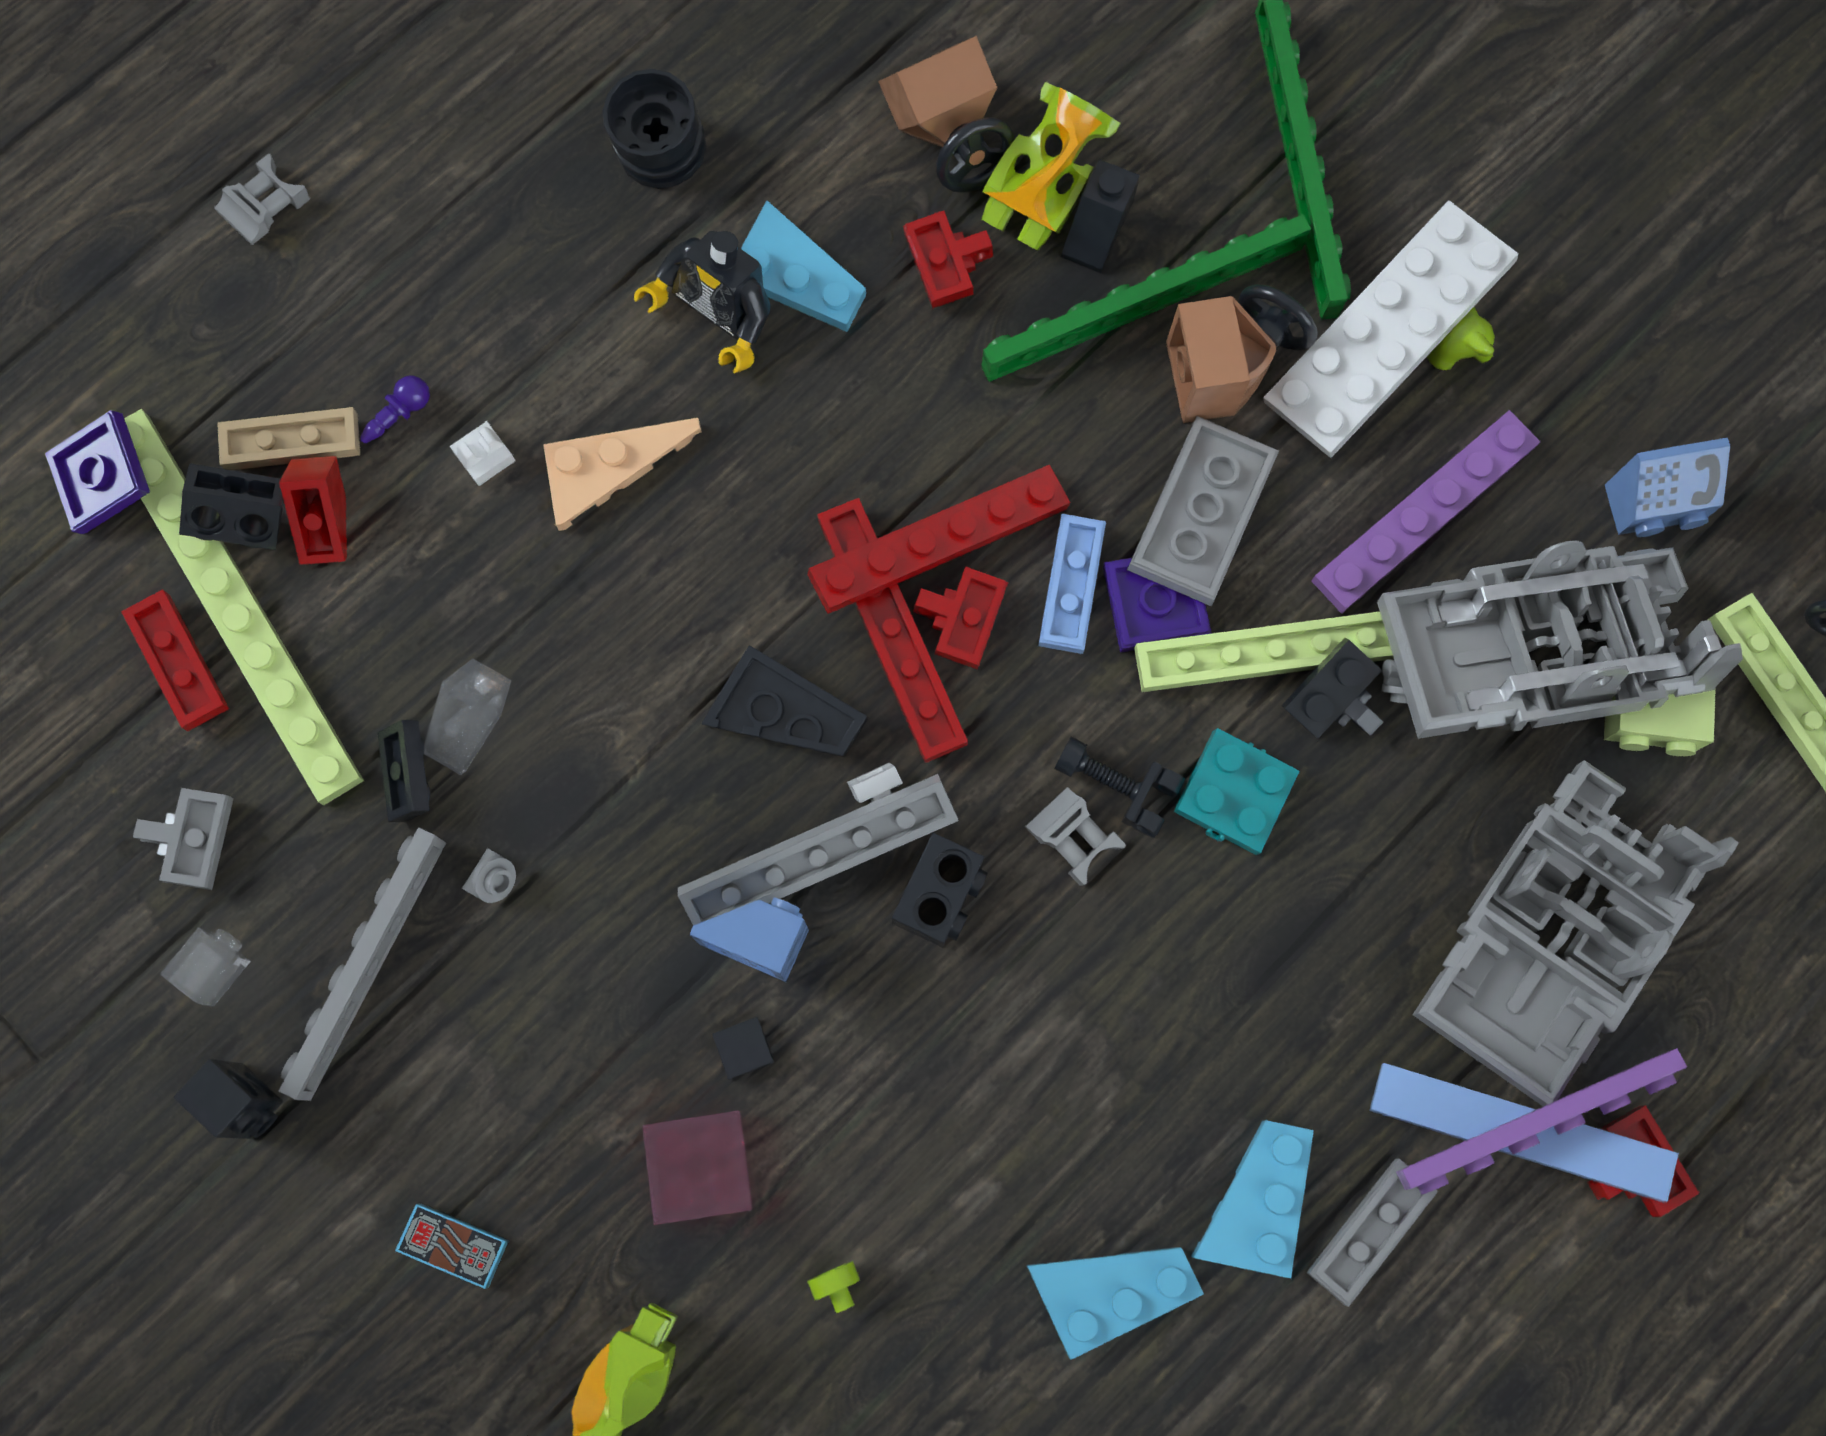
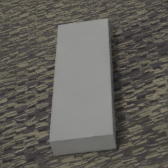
M1395 1159L1306 1272L1347 1307L1351 1305L1438 1192L1435 1189L1421 1195L1418 1187L1405 1190L1396 1171L1408 1166L1401 1159Z

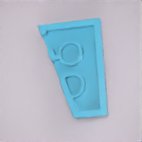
M766 201L741 249L755 258L762 266L763 287L767 297L847 332L866 296V288L772 204Z
M1267 1120L1261 1122L1235 1172L1236 1175L1211 1217L1213 1219L1201 1242H1198L1191 1256L1192 1258L1291 1278L1314 1130Z
M1181 1247L1027 1265L1070 1360L1204 1295Z

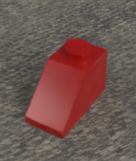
M337 456L291 459L279 484L299 564L345 561L347 558L346 495Z

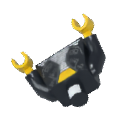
M709 231L701 239L693 237L675 246L655 272V275L658 277L656 281L638 288L634 294V301L637 302L650 293L653 298V305L647 312H653L667 303L668 291L666 288L668 286L672 287V294L733 338L738 339L736 345L721 350L718 359L719 364L724 366L730 364L736 357L737 364L733 373H737L752 366L754 355L750 345L751 343H757L769 316L771 305L763 287L762 266L760 263L738 247L739 241L733 233L729 231Z

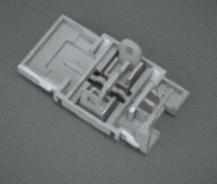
M1585 760L1577 764L1571 774L1566 775L1553 795V798L1556 799L1554 803L1550 806L1546 803L1538 806L1534 812L1535 819L1526 824L1468 912L1470 918L1468 921L1461 923L1457 929V932L1463 936V939L1455 944L1442 964L1445 967L1444 971L1440 972L1413 1013V1016L1542 1106L1558 1100L1581 1062L1586 1063L1600 1041L1598 1036L1600 1032L1605 1034L1612 1033L1617 1029L1695 904L1688 900L1686 896L1690 890L1695 891L1707 871L1724 866L1739 844L1732 837L1710 843L1686 826L1675 830L1676 828L1671 824L1662 826L1651 843L1641 836L1642 833L1637 829L1632 830L1620 822L1621 818L1615 814L1612 816L1608 814L1616 799L1624 794L1626 788ZM1525 846L1532 850L1528 853L1521 852ZM1583 872L1591 879L1585 887L1583 896L1575 903L1564 896L1571 887L1570 883L1578 880ZM1602 885L1609 890L1604 900L1613 907H1601L1589 913L1585 909L1594 899L1598 886ZM1553 913H1555L1565 921L1557 936L1545 948L1537 943L1540 936L1534 932L1542 930ZM1576 927L1579 931L1564 953L1566 959L1564 961L1556 956L1555 953L1567 941L1572 929ZM1633 977L1624 993L1615 989L1616 987L1624 986L1629 978Z

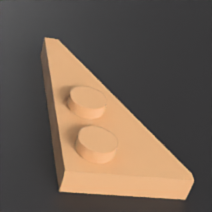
M699 418L543 444L555 523L558 530H566L572 526L571 521L593 505L599 507L609 500L616 490L625 489L653 469V463L673 449L679 451L689 444L696 434L701 433Z

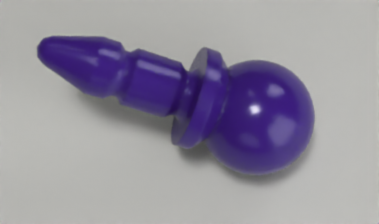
M412 375L399 379L394 386L393 394H387L384 397L389 402V405L375 415V419H371L367 423L360 436L361 442L368 443L380 437L385 432V429H389L398 420V416L402 415L408 420L410 418V411H418L424 408L430 398V390L427 383L423 379Z

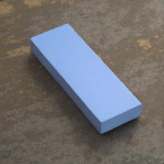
M1061 514L1038 646L1083 654L1106 521Z

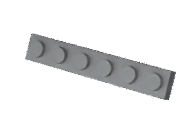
M936 774L678 887V897L694 926L757 900L769 904L774 897L781 899L959 820L939 775Z
M418 827L414 837L409 836L403 842L397 855V861L400 863L392 878L385 879L380 885L374 900L377 906L370 920L361 923L356 930L351 943L352 947H354L353 952L346 965H340L332 975L328 985V990L331 993L322 1009L318 1008L311 1015L305 1028V1034L308 1036L299 1053L295 1052L290 1056L282 1070L281 1078L284 1079V1082L279 1092L295 1100L311 1101L446 845V842L436 835Z

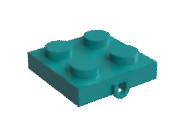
M1216 728L1212 732L1174 812L1207 829L1205 834L1217 841L1226 839L1255 855L1260 854L1300 771L1266 754V750H1259L1253 747V743L1247 744Z

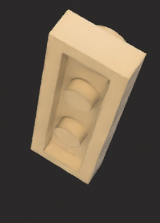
M353 407L218 422L220 465L227 470L289 464L291 459L360 456L358 414Z

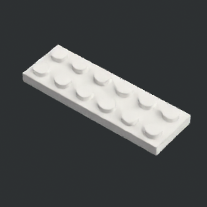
M1448 200L1322 334L1314 345L1306 351L1264 396V403L1327 456L1332 458L1513 266L1518 259V253Z

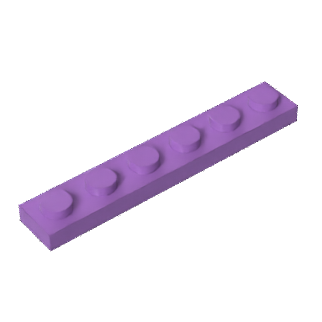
M1509 410L1316 574L1311 582L1343 614L1534 450L1540 441Z
M1678 1049L1668 1051L1400 1169L1396 1173L1405 1190L1418 1187L1421 1195L1448 1184L1449 1182L1445 1174L1463 1166L1467 1175L1494 1164L1495 1162L1491 1154L1508 1146L1512 1155L1539 1144L1540 1141L1536 1134L1554 1126L1559 1135L1586 1123L1582 1116L1584 1112L1599 1106L1604 1115L1630 1104L1631 1101L1627 1093L1643 1086L1648 1094L1677 1083L1673 1073L1686 1068L1687 1065Z

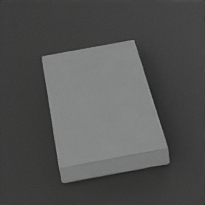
M1196 416L1127 570L1212 606L1279 451Z

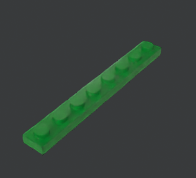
M1259 0L1255 15L1298 216L1303 214L1311 228L1305 242V249L1320 319L1338 318L1346 301L1350 299L1351 284L1348 274H1342L1339 260L1342 257V242L1339 234L1333 233L1331 224L1333 201L1331 195L1324 192L1322 183L1325 177L1324 160L1321 155H1316L1314 146L1316 123L1314 117L1307 114L1305 105L1308 99L1307 82L1305 78L1299 77L1297 68L1299 64V46L1297 40H1291L1289 32L1291 9L1289 3L1283 2V0Z
M1303 214L1290 220L1287 218L1277 219L1260 233L1250 237L1247 234L1239 235L1230 240L1222 249L1209 253V251L1199 252L1189 258L1184 265L1172 270L1168 267L1161 268L1149 275L1146 281L1132 287L1129 284L1118 286L1109 292L1106 298L1094 303L1090 301L1078 303L1069 309L1067 314L1053 320L1050 318L1040 319L1030 325L1027 331L1016 336H1000L991 341L987 348L983 349L982 369L988 381L991 382L1303 249L1311 228Z

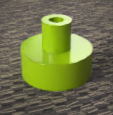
M850 1261L822 1273L807 1282L814 1300L829 1295L836 1313H839L854 1306L847 1287L860 1281V1277L853 1261Z

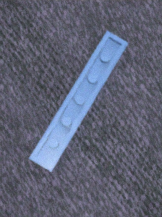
M1383 1063L1369 1111L1466 1141L1536 1109ZM1585 1124L1559 1135L1554 1126L1536 1134L1540 1141L1539 1144L1513 1155L1660 1202H1668L1678 1153ZM1508 1146L1501 1150H1498L1500 1152L1512 1155Z

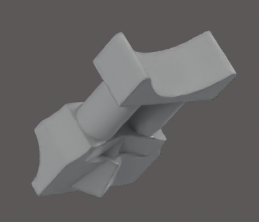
M267 154L256 163L260 173L242 186L238 183L223 188L222 198L214 207L216 212L251 245L255 244L269 232L270 226L274 222L272 217L289 203L298 210L310 200L304 185L287 184L276 177V165L271 154ZM271 187H274L276 189V191L270 194L262 202H259L257 200V198L263 195Z
M1067 787L1025 827L1040 844H1046L1055 848L1073 867L1068 874L1082 886L1087 883L1088 867L1095 855L1107 849L1120 850L1126 844L1115 832L1107 836L1089 817L1090 814L1086 807V801ZM1075 829L1093 848L1088 855L1069 836Z

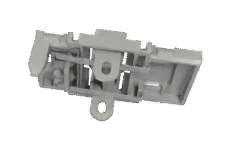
M1566 541L1545 549L1537 558L1473 568L1463 581L1454 579L1435 582L1431 586L1382 593L1377 603L1418 739L1468 731L1473 726L1478 730L1510 724L1512 731H1519L1523 729L1527 722H1530L1532 728L1641 711L1648 702L1652 709L1659 708L1669 699L1668 696L1670 694L1680 697L1715 690V687L1743 659L1740 643L1721 647L1710 620L1701 621L1679 646H1674L1673 641L1680 634L1677 628L1669 630L1665 620L1671 614L1670 607H1660V605L1678 602L1688 590V586L1673 547L1660 550L1653 548L1626 552L1625 555L1618 556L1614 546L1586 550L1584 544L1580 541ZM1524 576L1523 578L1515 579L1513 582L1508 581V578ZM1586 613L1589 623L1600 622L1602 631L1596 632L1592 629L1577 631V627L1583 621V615ZM1591 639L1594 642L1606 641L1608 648L1607 646H1602L1595 654H1583L1581 641ZM1543 646H1558L1562 658L1544 660L1537 667L1535 660H1531L1529 652Z

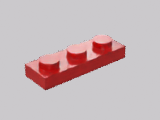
M162 589L121 611L181 728L190 731L229 709L170 594Z

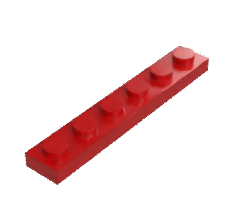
M1049 464L810 567L807 575L827 614L1067 510L1071 502Z
M859 498L817 514L818 522L834 557L877 539ZM898 584L854 602L924 762L927 763L967 746L968 740Z

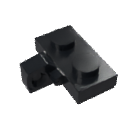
M1344 638L1281 706L1316 738H1319L1334 721H1337L1344 727L1350 720L1371 736L1383 721L1365 705L1372 697L1365 688L1382 670L1349 639Z

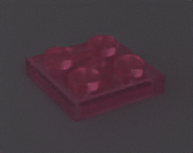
M741 1111L643 1125L654 1225L753 1210Z

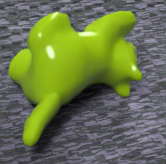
M1473 307L1427 356L1429 363L1438 369L1450 370L1461 359L1474 357L1478 362H1488L1494 354L1493 343L1495 335L1491 324L1486 319L1480 317L1475 307Z

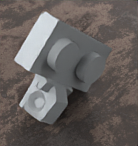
M181 788L175 814L167 813L165 823L137 819L133 838L140 839L142 842L158 844L157 854L165 856L160 881L212 890L232 808V797Z

